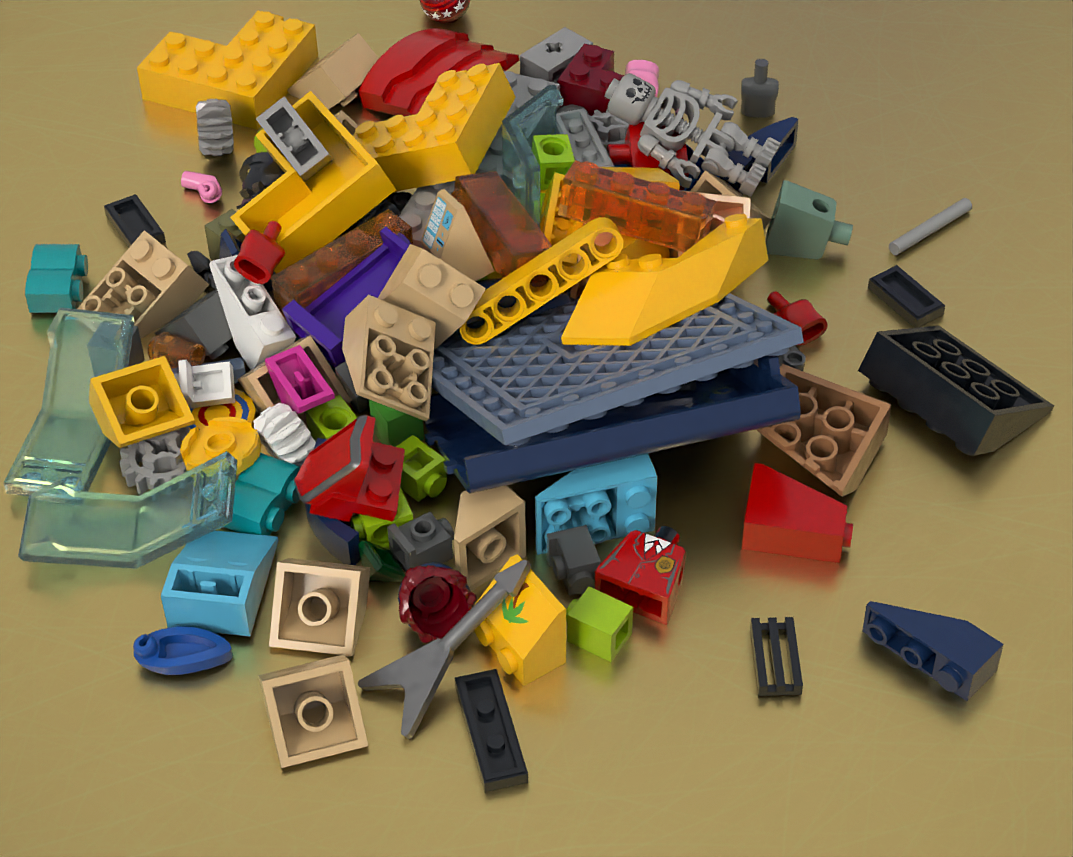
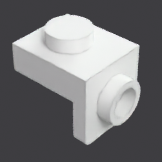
M187 359L178 361L179 373H175L174 376L189 408L235 403L234 373L230 361L191 366Z

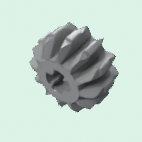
M217 98L199 101L196 105L199 150L203 155L223 156V154L231 153L234 149L230 104L226 100H218Z

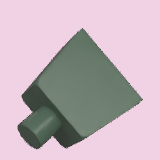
M783 180L771 217L772 220L767 229L765 241L767 254L818 260L822 258L828 241L848 246L853 225L835 221L837 202L833 198Z

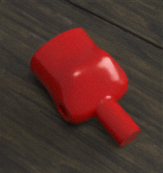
M270 221L263 233L257 230H250L241 244L238 256L234 260L235 269L243 277L254 283H267L285 255L284 248L276 242L282 230L278 222Z
M777 291L770 293L767 298V302L777 311L774 315L801 327L804 343L798 344V346L806 345L825 333L828 327L826 319L815 310L808 300L801 299L789 303Z

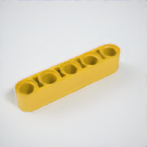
M605 217L593 219L486 289L467 319L468 321L472 317H482L485 319V322L481 327L472 329L466 325V321L459 328L462 338L473 345H480L489 341L615 259L623 249V239L616 224ZM609 232L613 234L612 240L604 246L594 243L600 233ZM576 253L581 256L580 261L574 266L567 267L562 264L563 259L568 254ZM543 274L549 277L548 282L542 287L530 285L531 279L536 275ZM504 296H514L517 298L516 303L512 307L503 308L498 305L499 300Z

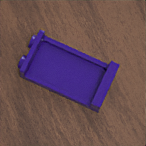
M384 227L379 231L383 244L306 308H303L295 300H292L282 308L294 334L300 339L311 335L332 367L336 368L346 361L342 350L345 317L368 295L376 298L379 297L411 244L403 234L398 233L396 235L390 229Z

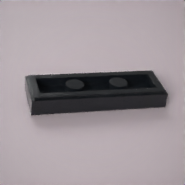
M497 669L455 677L456 692L484 791L489 792L529 783L528 771Z

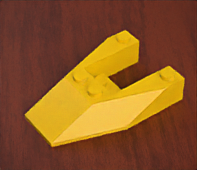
M745 214L728 216L724 219L725 222L678 258H670L663 220H649L647 216L629 219L627 225L619 230L623 239L621 253L591 274L561 336L562 344L631 346L719 302L769 261L762 218H747Z

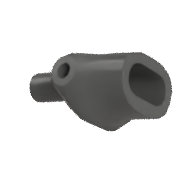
M757 59L755 61L754 77L744 78L741 81V113L744 116L766 118L775 114L779 81L767 77L769 63L766 59Z

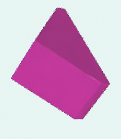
M300 345L265 359V365L281 403L289 405L296 414L335 399L333 390Z

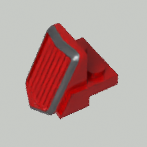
M368 415L359 416L308 454L294 479V485L300 500L303 503L310 504V514L350 522L353 513L394 521L398 508L405 449L372 441L375 417Z

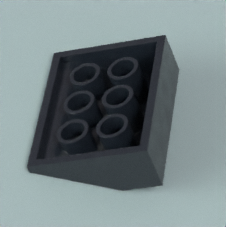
M939 325L878 331L858 369L860 373L870 379L869 384L872 387L888 392L898 400L897 404L901 408L921 416L926 420V425L931 430L947 435L956 442L955 446L957 449L972 456L996 451L1048 415L1054 408V405Z

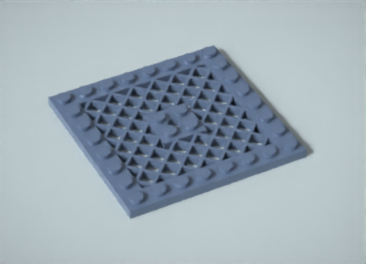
M568 290L569 303L520 320L483 344L473 345L466 342L458 328L440 346L434 349L431 387L502 444L518 446L529 442L531 436L543 432L555 433L563 431L569 427V423L581 419L591 420L606 415L607 410L618 406L629 407L638 405L647 396L656 393H673L678 391L682 384L694 380L706 381L713 379L718 375L717 372L729 368L748 367L754 363L755 359L760 357L783 355L790 350L789 347L804 343L801 327L729 293L719 302L631 346L563 345L561 336L581 295L576 299L570 297V290ZM485 319L467 324V326L472 329L479 328L484 324Z

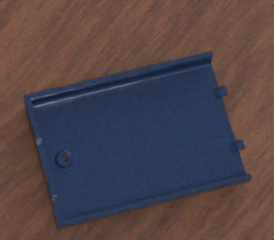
M766 355L755 359L754 363L748 367L729 368L717 372L718 375L713 379L696 381V390L676 391L668 394L656 393L645 397L644 401L638 405L629 407L618 406L607 410L606 415L591 420L581 419L569 423V427L563 431L555 433L543 432L531 436L529 442L518 446L502 444L439 393L432 394L429 419L424 421L427 434H424L427 445L435 444L446 462H443L446 473H455L470 494L799 420L801 409L798 386L780 374L778 356Z

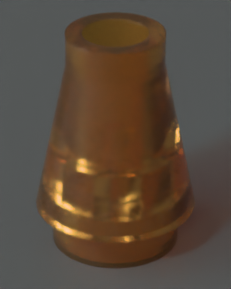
M163 332L151 339L148 345V356L150 360L165 356L170 368L179 367L178 361L186 359L191 366H198L205 359V349L201 344L190 342L170 332Z

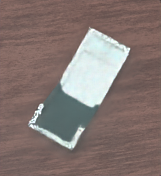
M548 85L502 120L503 186L512 204L514 220L520 221L525 234L540 232V166L532 152L533 135H556V108L563 105V98L556 85Z
M59 308L47 331L50 352L42 407L4 480L6 494L83 503L111 443V440L102 433L89 403L90 378L128 367L134 327L133 315Z
M226 451L140 496L73 491L62 481L57 480L29 495L18 557L28 562L137 569L232 522L237 459Z

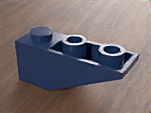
M873 601L866 605L862 629L865 634L875 643L885 646L903 658L911 667L918 668L936 680L945 690L954 692L966 701L998 669L1004 644L969 621Z

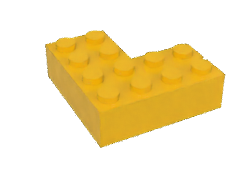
M258 10L227 46L170 31L137 66L142 99L196 113V105L199 101L215 98L226 100L230 104L232 123L258 130L261 125L256 118L281 98L285 97L289 93L287 89L299 80L317 59L318 47L315 24L291 18L284 21L283 16Z
M500 63L487 66L485 64H478L468 71L456 72L455 70H449L437 78L434 87L426 97L418 114L405 117L403 115H396L388 120L375 123L373 121H366L355 129L353 137L380 165L396 188L394 192L473 178L516 97Z
M311 91L293 104L292 107L324 146L333 161L305 182L265 130L262 129L255 136L285 173L230 217L245 236L250 230H257L263 233L270 221H276L281 225L282 230L276 242L284 248L285 255L274 272L282 282L396 190L377 161Z

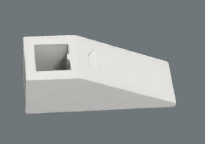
M238 255L210 261L209 266L234 344L250 370L265 362L266 358L274 356L295 342L296 336L263 284H257L246 279L235 269L234 260Z

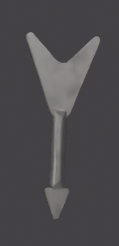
M522 560L496 574L494 579L497 583L442 639H436L358 681V686L364 691L404 688L405 700L401 734L407 739L413 738L453 659L454 650L509 594L513 597L517 596L531 569V564L527 560Z

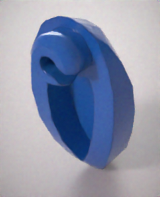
M178 626L161 629L148 635L139 636L133 644L134 657L138 663L144 668L164 675H183L210 669L231 661L233 657L231 645L228 641L211 631L197 627Z

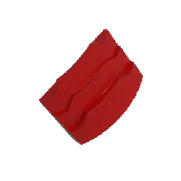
M439 28L420 30L404 37L391 46L372 66L358 91L363 108L392 115H403V117L418 114L426 97L434 87L437 78L442 73L449 70H455L456 72L468 71L478 64H485L487 66L500 63L503 71H506L520 61L519 55L494 50L493 45L469 41L468 34Z

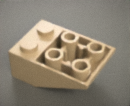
M144 230L73 314L94 332L97 331L103 320L138 326L141 339L167 324L189 308L209 284L184 261Z
M368 295L345 317L342 350L356 394L427 421L430 415L436 322Z

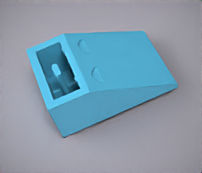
M644 454L573 470L535 496L537 555L547 553L548 533L587 525L594 544L626 537L630 531L638 530L643 533L654 531L657 474L649 455Z
M198 529L172 562L161 593L167 627H197L213 633L251 636L279 541L278 537Z

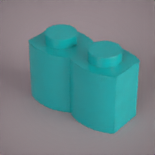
M36 244L34 246L31 269L28 272L25 287L29 313H73L76 303L82 302L83 282L81 279L82 276H87L88 258L87 255L81 254L80 244Z
M260 453L254 464L241 472L238 480L234 481L222 496L217 507L221 526L239 533L270 536L272 531H278L283 523L285 511L293 503H297L300 500L294 485V479L300 470V466Z

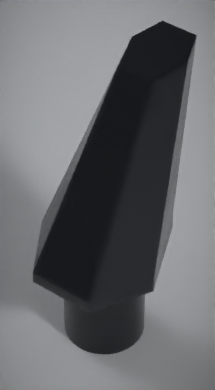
M199 251L187 253L194 271L208 283V275L212 273L209 266L210 260ZM209 284L204 292L209 293L215 290V288Z

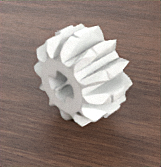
M278 403L273 407H268L253 421L254 429H257L261 443L274 458L302 467L308 454L315 447L316 441L311 436V432L289 405Z

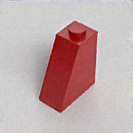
M754 463L744 520L742 550L840 563L842 547L850 548L853 523H846L847 505L764 464Z

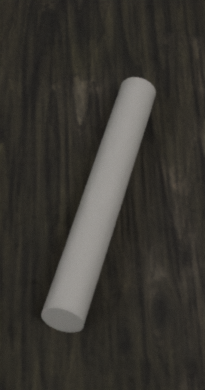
M967 198L961 199L889 243L890 252L893 255L902 253L970 211L972 203Z

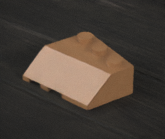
M782 364L780 366V374L798 386L801 409L800 419L755 430L843 497L856 491L888 433L891 404Z

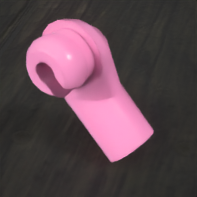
M191 171L183 172L181 178L182 187L198 190L201 199L207 203H215L221 198L222 188L215 176Z

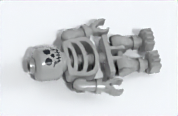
M631 73L624 75L620 81L615 78L612 80L604 96L610 99L608 112L633 126L641 121L645 122L640 132L641 137L638 141V149L647 157L651 155L659 161L658 166L663 170L668 168L682 187L689 188L692 183V178L686 177L684 175L685 172L691 174L694 179L698 178L701 171L695 164L699 157L703 155L705 156L701 164L703 171L706 170L713 175L729 177L728 181L732 184L735 181L742 184L738 191L749 197L752 196L781 143L769 137L765 144L761 146L757 144L758 140L754 137L751 140L748 139V136L733 122H725L720 131L716 129L721 119L731 120L734 111L727 110L722 105L728 106L731 109L735 108L738 102L735 97L727 94L711 95L708 89L703 88L701 91L690 87V83L676 80L671 84L670 88H665L661 96L657 98L655 97L656 89L652 84ZM706 107L715 116L707 130L703 132V129L697 128L696 124L699 119V109L703 110ZM671 108L675 110V116L674 113L671 114ZM684 113L688 117V123L687 120L684 121V119H682ZM675 132H678L679 136L672 137ZM691 139V141L698 144L689 161L676 157V151L681 149L688 140ZM732 150L743 151V156L747 158L752 156L756 160L750 171L747 172L743 170L744 166L737 163V165H734L733 161L728 158V152Z

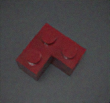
M583 44L557 80V83L560 84V107L571 104L584 107L590 116L594 115V110L606 113L610 99L604 97L614 78L620 81L624 76L614 72V51L597 45Z

